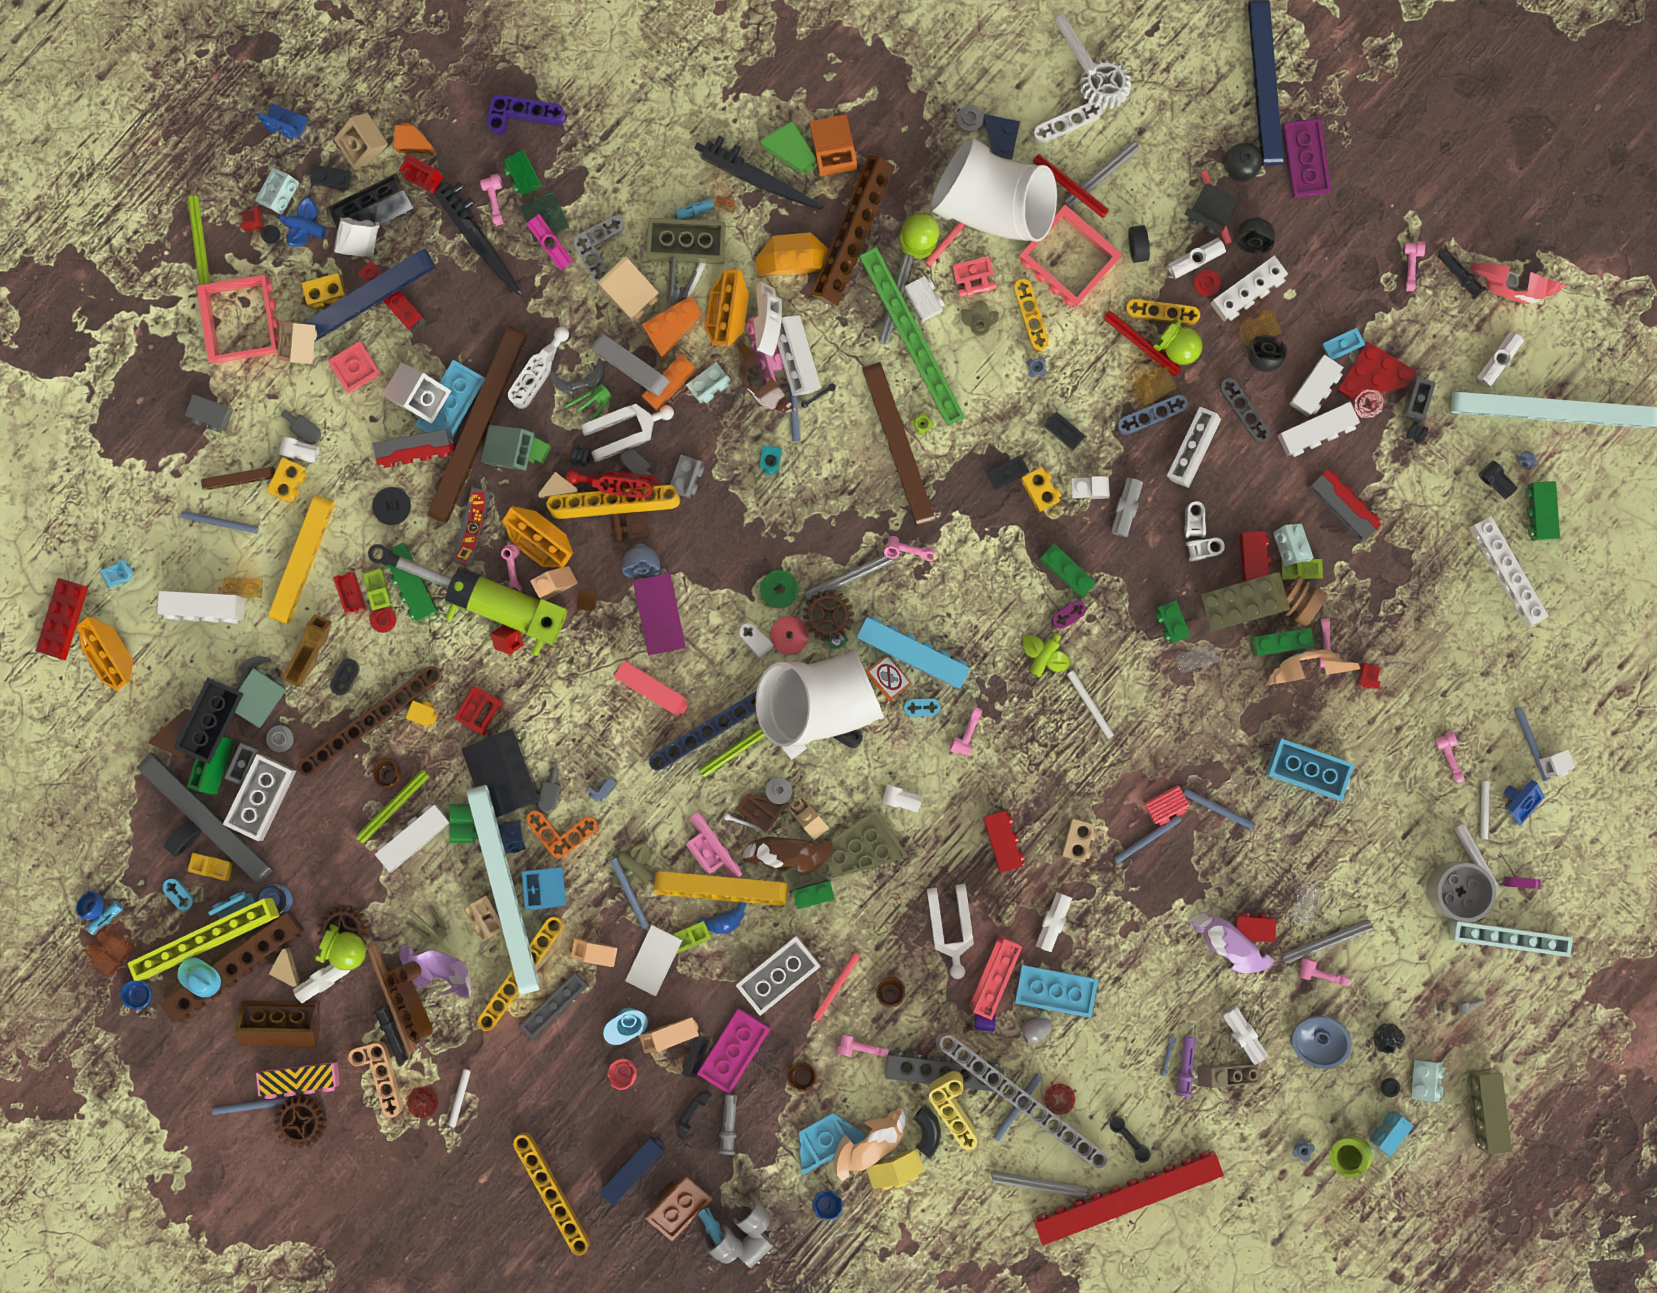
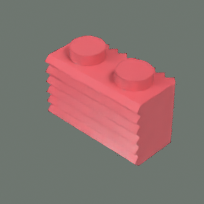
M1179 785L1143 803L1153 823H1159L1160 825L1170 821L1169 817L1174 814L1177 816L1187 812L1186 808L1190 806Z

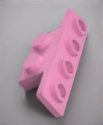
M754 316L745 322L746 331L750 337L752 351L759 360L756 365L761 375L762 386H764L771 378L776 382L774 371L785 370L778 344L772 356L757 350L754 318L757 316Z
M699 812L693 814L689 819L700 834L687 842L686 846L703 870L709 875L720 866H723L731 878L740 877L742 873L739 865L733 862L728 850L718 841L717 834L709 828L705 817L700 815Z

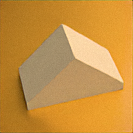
M555 472L539 492V498L547 499L554 495L579 493V490Z
M289 947L281 950L269 974L294 987L301 983Z

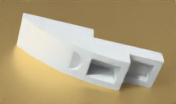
M760 281L756 285L759 315L754 318L756 348L772 356L780 334L782 299L776 297L775 288Z

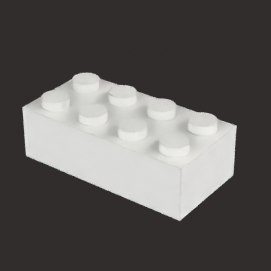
M159 591L157 614L163 615V619L180 621L182 617L183 620L190 622H200V619H202V621L209 623H219V620H221V622L228 624H238V621H244V597L224 594Z
M257 754L223 825L254 840L263 841L296 770L267 756Z
M796 935L736 983V987L761 1016L820 968L821 965Z

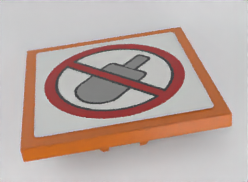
M888 654L865 671L889 702L912 684Z

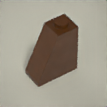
M184 709L154 735L148 743L182 759H189L190 755L173 747L191 709Z

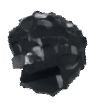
M1394 1023L1381 1024L1374 1031L1373 1041L1379 1052L1386 1054L1394 1053L1396 1047L1400 1050L1402 1045H1404L1405 1036L1403 1031Z

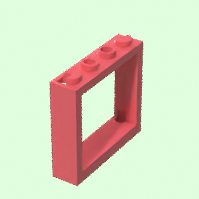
M1064 205L1055 215L1051 229L1063 218L1110 259L1109 262L1077 297L1029 256L1041 241H1032L1020 254L1019 263L1026 270L1030 269L1034 272V277L1041 283L1044 281L1053 294H1059L1065 304L1076 309L1117 263L1122 253L1068 206Z
M259 275L196 286L209 362L215 364L277 353V328H279V321L274 315L276 302L271 296L273 284L268 277ZM262 285L272 346L219 355L210 294Z
M626 661L622 662L614 675V678L677 716L680 713L684 714L689 707L687 698Z
M999 934L969 1004L974 1013L992 1020L1021 952L1022 946L1018 942ZM1015 947L1018 948L1016 954L1013 953Z

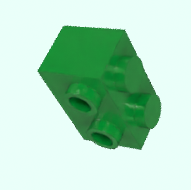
M1176 600L1155 609L1157 612L1155 617L1158 623L1162 624L1164 629L1162 633L1166 641L1172 644L1191 636Z

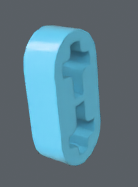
M912 699L904 705V712L911 717L934 716L940 711V703L936 699ZM930 702H933L934 705H937V709H934V713H930V710L923 709V706H928ZM914 703L915 706H921V710H915L914 714H912L910 710H907V707Z
M173 878L164 882V893L179 910L186 911L194 906V897L180 880ZM169 883H176L177 886H175V889L178 893H176L174 890L169 891ZM180 895H181V897L184 898V899H185V898H188V899H189V901L187 902L188 906H187V905H184V906L181 905V903H182L183 901H182V899L179 897Z

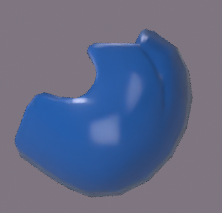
M88 890L87 894L81 896L77 901V915L85 920L97 918L103 912L105 906L104 899L96 891Z
M131 980L125 983L120 990V999L128 1008L142 1009L149 1005L152 1000V989L148 983L142 980Z
M823 1190L815 1195L812 1201V1208L820 1219L833 1220L842 1212L843 1201L834 1191Z

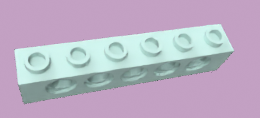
M1451 920L1449 939L1454 941L1571 957L1573 938L1567 936Z

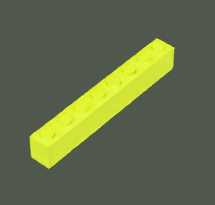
M264 898L127 964L134 981L146 980L280 915L273 898Z

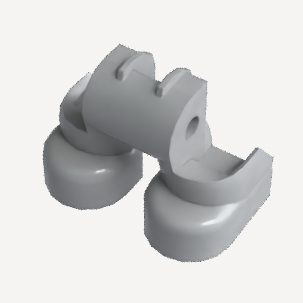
M752 1193L750 1194L754 1204L752 1212L741 1222L737 1218L733 1219L734 1223L748 1234L747 1237L741 1241L725 1226V1236L716 1247H713L705 1238L702 1240L706 1251L722 1263L728 1264L739 1257L748 1267L752 1268L756 1263H760V1259L763 1256L770 1254V1250L774 1247L773 1242L763 1233L770 1224V1215L764 1205Z

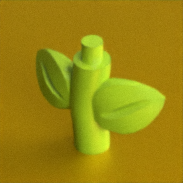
M1055 633L1052 639L1048 638L1045 644L1039 637L1032 635L1024 636V652L1027 656L1035 658L1029 669L1030 672L1041 677L1046 665L1053 672H1061L1070 667L1071 664L1067 655L1057 650L1060 646L1058 644L1061 639L1060 635Z

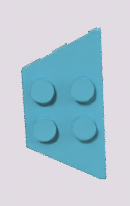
M834 1112L800 1130L802 1175L834 1158L839 1142L845 1135L848 1136L854 1145L863 1141L867 1135Z

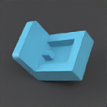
M122 559L118 564L100 570V574L107 588L110 589L130 581L133 571L130 564Z

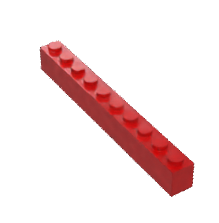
M1206 1150L1199 1153V1156L1196 1158L1187 1157L1182 1159L1178 1165H1166L1160 1172L1151 1171L1139 1180L1137 1178L1130 1179L1126 1182V1185L1121 1187L1119 1185L1108 1188V1192H1096L1090 1195L1091 1198L1084 1201L1083 1199L1075 1200L1072 1202L1073 1205L1069 1207L1060 1206L1048 1215L1047 1213L1039 1214L1033 1222L1040 1241L1044 1246L1224 1176L1216 1153Z

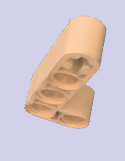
M378 1041L353 1049L348 1056L349 1062L352 1065L361 1066L370 1063L383 1114L389 1118L397 1116L402 1111L403 1104L387 1045L384 1042ZM375 1046L381 1048V1056L374 1054L373 1049ZM356 1051H359L363 1054L362 1061L356 1060ZM379 1065L386 1067V1075L379 1073ZM384 1084H389L391 1086V1093L388 1094L384 1092ZM391 1104L392 1106H396V1109L394 1111L393 1109L389 1110V1106Z

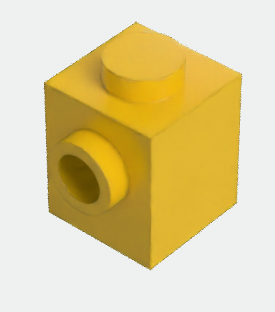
M425 700L422 703L412 701L406 719L430 727L437 720V709L433 708L432 703Z

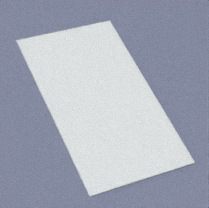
M651 925L625 981L656 996L682 940Z

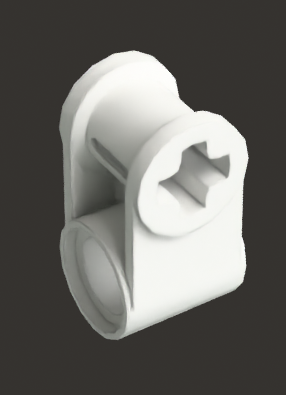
M1192 502L1185 508V538H1189V536L1205 538L1206 536L1205 507L1201 502ZM1193 505L1199 508L1197 516L1193 515L1190 511Z
M1219 538L1186 542L1190 553L1189 562L1217 556L1224 550V543ZM1212 542L1219 544L1220 549L1218 552H1213L1210 549Z
M747 623L741 626L739 630L741 639L761 659L774 646L773 643L754 625ZM744 628L752 629L751 637L749 635L746 637L743 635L745 632L743 630Z

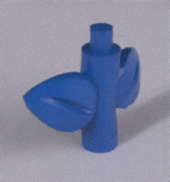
M309 197L304 198L299 204L297 216L292 214L288 216L281 214L279 221L285 223L286 227L291 228L286 235V242L291 247L304 246L309 239V234L323 239L325 236L326 226L315 222L318 210L315 203Z

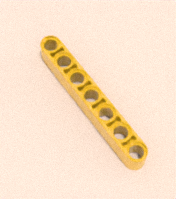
M662 485L654 486L653 493L647 498L613 495L596 491L554 495L547 500L546 504L554 518L564 519L673 509L680 504V497L674 486ZM635 488L633 492L635 493V490L641 489L645 494V492L649 491V488ZM674 495L672 498L667 499L668 496Z
M317 494L313 497L271 606L269 618L284 624H289L332 514L335 501Z
M660 871L655 873L653 892L658 895L781 906L786 904L788 885L774 881Z
M558 916L549 918L530 943L531 952L537 955V960L534 962L535 968L564 928V922ZM552 920H556L559 923L558 930L550 928ZM540 936H545L548 939L547 946L539 944ZM513 969L478 1019V1026L484 1031H489L497 1025L519 993ZM507 984L514 986L515 991L513 994L506 992L505 987ZM496 1000L503 1002L504 1007L502 1010L495 1008L494 1003ZM485 1016H489L492 1019L491 1026L484 1024L483 1018Z
M527 1132L520 1133L513 1142L518 1156L571 1251L575 1255H583L590 1245L588 1236L533 1137ZM519 1138H525L528 1141V1146H520ZM529 1155L537 1157L536 1164H531L528 1161ZM544 1172L547 1175V1180H539L537 1174ZM548 1189L556 1191L557 1195L555 1198H550L547 1195ZM558 1206L564 1207L566 1214H558L556 1208ZM572 1223L576 1230L569 1232L566 1229V1224ZM578 1240L583 1241L585 1248L578 1249L575 1242Z

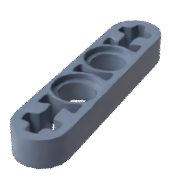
M1182 395L1171 397L1123 417L1119 420L1117 429L1123 435L1131 434L1182 413L1186 410L1188 401ZM1177 399L1179 402H1183L1182 409L1175 407L1172 408L1173 413H1170L1168 402L1170 406L1174 405ZM1157 407H1164L1166 415L1158 416L1156 413ZM1140 414L1148 415V423H1140L1138 419ZM1132 417H1134L1138 427L1136 428L1135 424L1129 427V431L1126 428L1122 429L1123 421L1130 423L1133 421Z

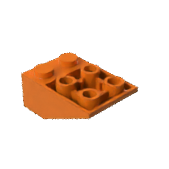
M847 115L809 121L819 176L857 170V161Z

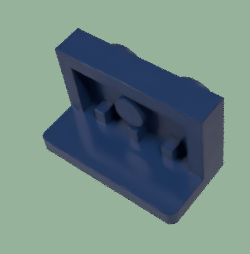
M520 820L498 825L505 854L517 853L526 849Z

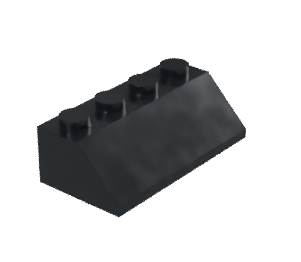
M395 173L328 208L338 229L340 218H351L360 222L370 220L374 224L379 222L381 225L390 222L399 215L408 213L413 209V206L398 175Z
M207 677L173 748L210 764L244 693L216 679Z

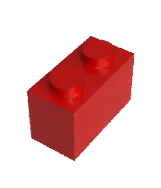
M1240 912V916H1234V927L1250 941L1275 942L1276 919L1271 918V914H1259V917H1252V913Z

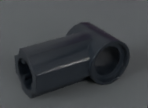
M1492 460L1478 475L1485 484L1492 486L1504 499H1507L1518 487L1504 474L1505 471L1502 466Z

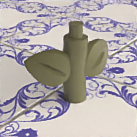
M639 842L635 844L630 850V855L625 851L621 853L618 849L612 852L611 855L617 857L629 884L633 883L636 876L645 885L653 877L654 874L645 866L651 857V851L647 843ZM614 871L612 885L622 887Z

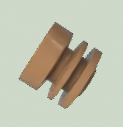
M1298 576L1285 589L1290 610L1286 611L1285 615L1289 616L1296 611L1294 621L1306 627L1323 605L1327 593L1318 587L1308 592L1310 582L1306 581L1300 587L1303 578Z

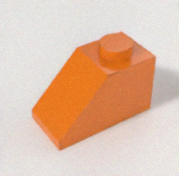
M401 123L400 125H395L394 149L397 153L435 154L433 146L412 124Z

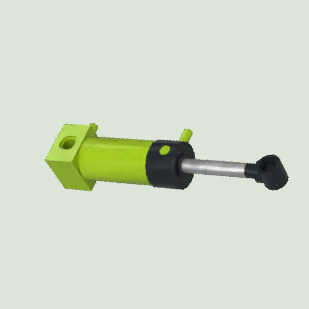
M374 544L368 550L369 559L376 564L386 567L389 564L448 588L445 602L449 603L450 607L445 619L452 621L459 607L501 623L536 639L531 654L536 656L539 655L543 643L555 645L567 616V609L543 599L539 600L463 567H458L451 578L393 554V550L381 544ZM378 549H382L384 553L381 559L374 557V553ZM546 618H551L552 625L544 628L543 621Z

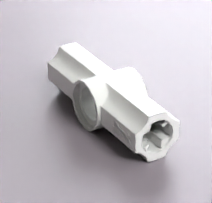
M1216 238L1167 265L1169 272L1174 279H1177L1226 252L1225 246L1219 238ZM1192 255H1199L1201 262H1195L1192 259Z
M1512 331L1508 333L1476 377L1481 384L1491 387L1524 342L1520 335ZM1497 355L1503 357V364L1497 361Z
M1056 892L1050 910L1046 912L1043 919L1042 930L1036 942V947L1052 952L1057 936L1061 933L1065 924V916L1072 900L1071 897Z
M331 964L326 968L323 967L312 974L310 979L293 989L294 995L301 1003H304L317 993H321L335 984V981L348 974L351 970H339Z
M1235 1006L1222 1014L1233 1031L1232 1034L1241 1048L1243 1047L1252 1063L1255 1065L1268 1057L1267 1052L1257 1039L1256 1032L1246 1022L1238 1007Z

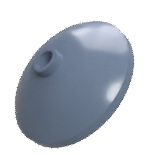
M1317 1015L1302 1020L1296 1026L1292 1037L1293 1048L1298 1057L1308 1065L1316 1068L1327 1069L1342 1064L1351 1052L1352 1040L1350 1033L1341 1022L1328 1016Z

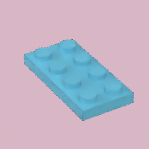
M453 360L440 381L441 385L451 390L449 396L432 424L419 417L415 426L426 433L451 428L452 437H454L476 400L485 378Z
M1021 965L1015 1003L1091 1018L1098 979Z

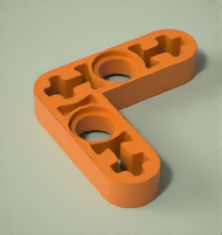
M531 811L526 818L530 828L551 855L556 858L566 856L598 829V821L593 817H586L564 835L560 836L540 811ZM533 814L535 816H540L538 820L541 824H543L544 822L547 824L546 826H543L539 831L536 830V828H538L539 825L536 822L531 823V820L533 819ZM587 820L588 822L593 821L594 829H587L584 832L587 835L584 837L582 832L579 829H577V827L580 826L581 829H583L586 826L585 822ZM544 829L552 831L553 836L551 839L546 840L542 837ZM577 832L580 839L577 843H572L569 840L570 833ZM565 838L566 842L572 847L568 849V846L562 849L563 854H556L554 852L556 850L555 845H563L565 842L562 839Z

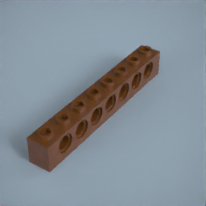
M867 156L811 292L813 297L825 304L839 305L853 268L857 263L860 251L864 246L867 234L871 229L874 217L878 212L881 200L885 195L888 183L892 178L895 166L880 156Z
M291 911L286 912L211 966L219 973L221 978L220 988L214 995L200 997L187 988L182 987L160 1003V1006L172 1023L177 1021L182 1023L190 1017L189 1013L195 1009L197 1012L206 1006L205 1001L209 998L214 1000L222 994L220 990L226 986L229 989L238 982L236 980L241 975L246 977L253 972L252 967L256 964L261 966L269 960L268 956L273 952L277 954L282 949H285L284 944L288 941L293 943L301 937L299 933L304 931V929ZM279 929L283 930L285 933V936L282 940L277 937V931ZM263 940L269 944L267 951L261 948ZM247 952H250L253 955V960L251 962H248L245 959V954ZM231 963L237 966V972L235 974L231 973L229 970V966ZM183 998L189 1000L188 1008L182 1005Z

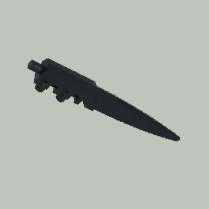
M719 135L714 144L708 140L705 146L699 142L695 145L694 149L702 153V160L749 184L817 209L824 208V206L788 184L747 162L744 163V158L738 156L742 148L739 145L735 144L731 152L721 148L725 138Z
M440 182L436 188L437 191L434 193L437 200L478 255L516 294L520 295L521 292L505 264L476 221L470 220L474 215L468 209L475 202L472 198H468L463 203L462 198L458 197L457 194L464 188L463 185L458 182L453 187L449 183L443 185Z

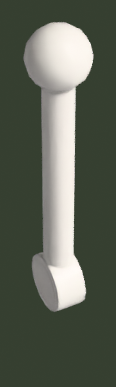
M725 813L723 816L726 821L732 820L752 827L755 831H761L755 824L732 817L729 813Z

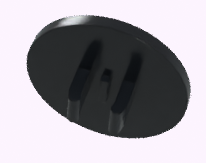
M395 487L384 488L376 494L373 500V513L380 522L386 525H397L405 521L409 516L411 502L408 495L401 489Z

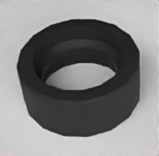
M1146 226L1129 227V248L1133 263L1149 261L1150 246Z
M187 820L169 836L164 844V848L174 857L179 856L197 839L201 829L191 820Z

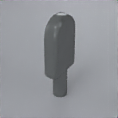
M286 409L281 413V416L291 423L289 429L308 444H315L320 440V429L303 415H298L296 418Z
M629 448L621 453L620 461L631 473L652 475L648 471L651 465L637 451Z
M552 767L549 781L544 780L541 784L539 792L541 801L537 802V807L543 813L552 812L557 804L561 785L556 783L559 773L557 768Z

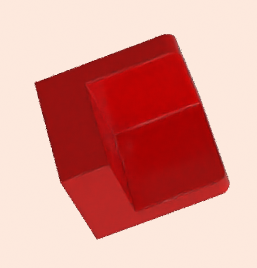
M253 206V210L242 212L243 223H240L245 232L262 230L264 228L262 210L258 206Z
M502 625L490 633L495 650L511 655L524 646L520 631Z
M1365 662L1361 663L1356 686L1374 690L1380 689L1381 681H1378L1380 667L1369 665V663Z

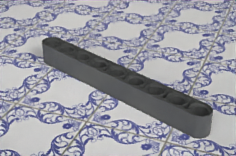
M150 752L137 766L138 770L255 882L261 884L274 870L236 831L223 825L224 820L191 788H188L155 754Z

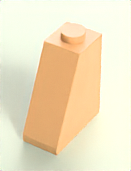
M569 566L547 571L530 580L538 597L545 601L578 584Z
M693 1017L639 1034L644 1053L658 1052L699 1036L697 1032L698 1025L693 1020Z

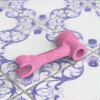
M497 173L489 178L480 180L483 191L487 190L492 218L496 226L504 224L495 193L497 189L503 188L501 177Z
M1417 241L1416 243L1405 242L1404 254H1408L1406 291H1414L1416 256L1424 257L1425 241Z
M890 536L885 545L884 554L886 557L893 559L899 556L900 551L920 555L927 561H933V555L931 554H935L936 549L933 547L919 548L899 543L898 537Z
M508 544L501 551V556L507 562L510 579L509 588L513 589V587H516L519 592H522V587L517 580L514 559L519 555V548L515 544Z
M1321 619L1323 650H1331L1330 619ZM1319 657L1320 667H1325L1323 658Z
M973 708L963 738L954 737L949 751L969 756L972 745L969 742L981 716L982 709Z
M1451 730L1444 733V736L1434 739L1438 750L1443 749L1455 782L1459 783L1465 779L1451 750V747L1458 745L1456 736Z
M1305 957L1302 958L1300 964L1302 968L1299 977L1311 980V976L1349 986V977L1317 970V961Z
M842 1035L840 1046L837 1047L836 1051L837 1054L851 1057L853 1049L883 1057H888L889 1053L888 1049L854 1042V1037Z

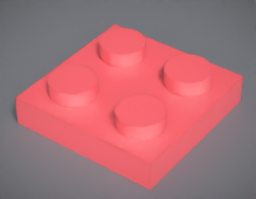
M361 341L328 360L348 394L381 375Z

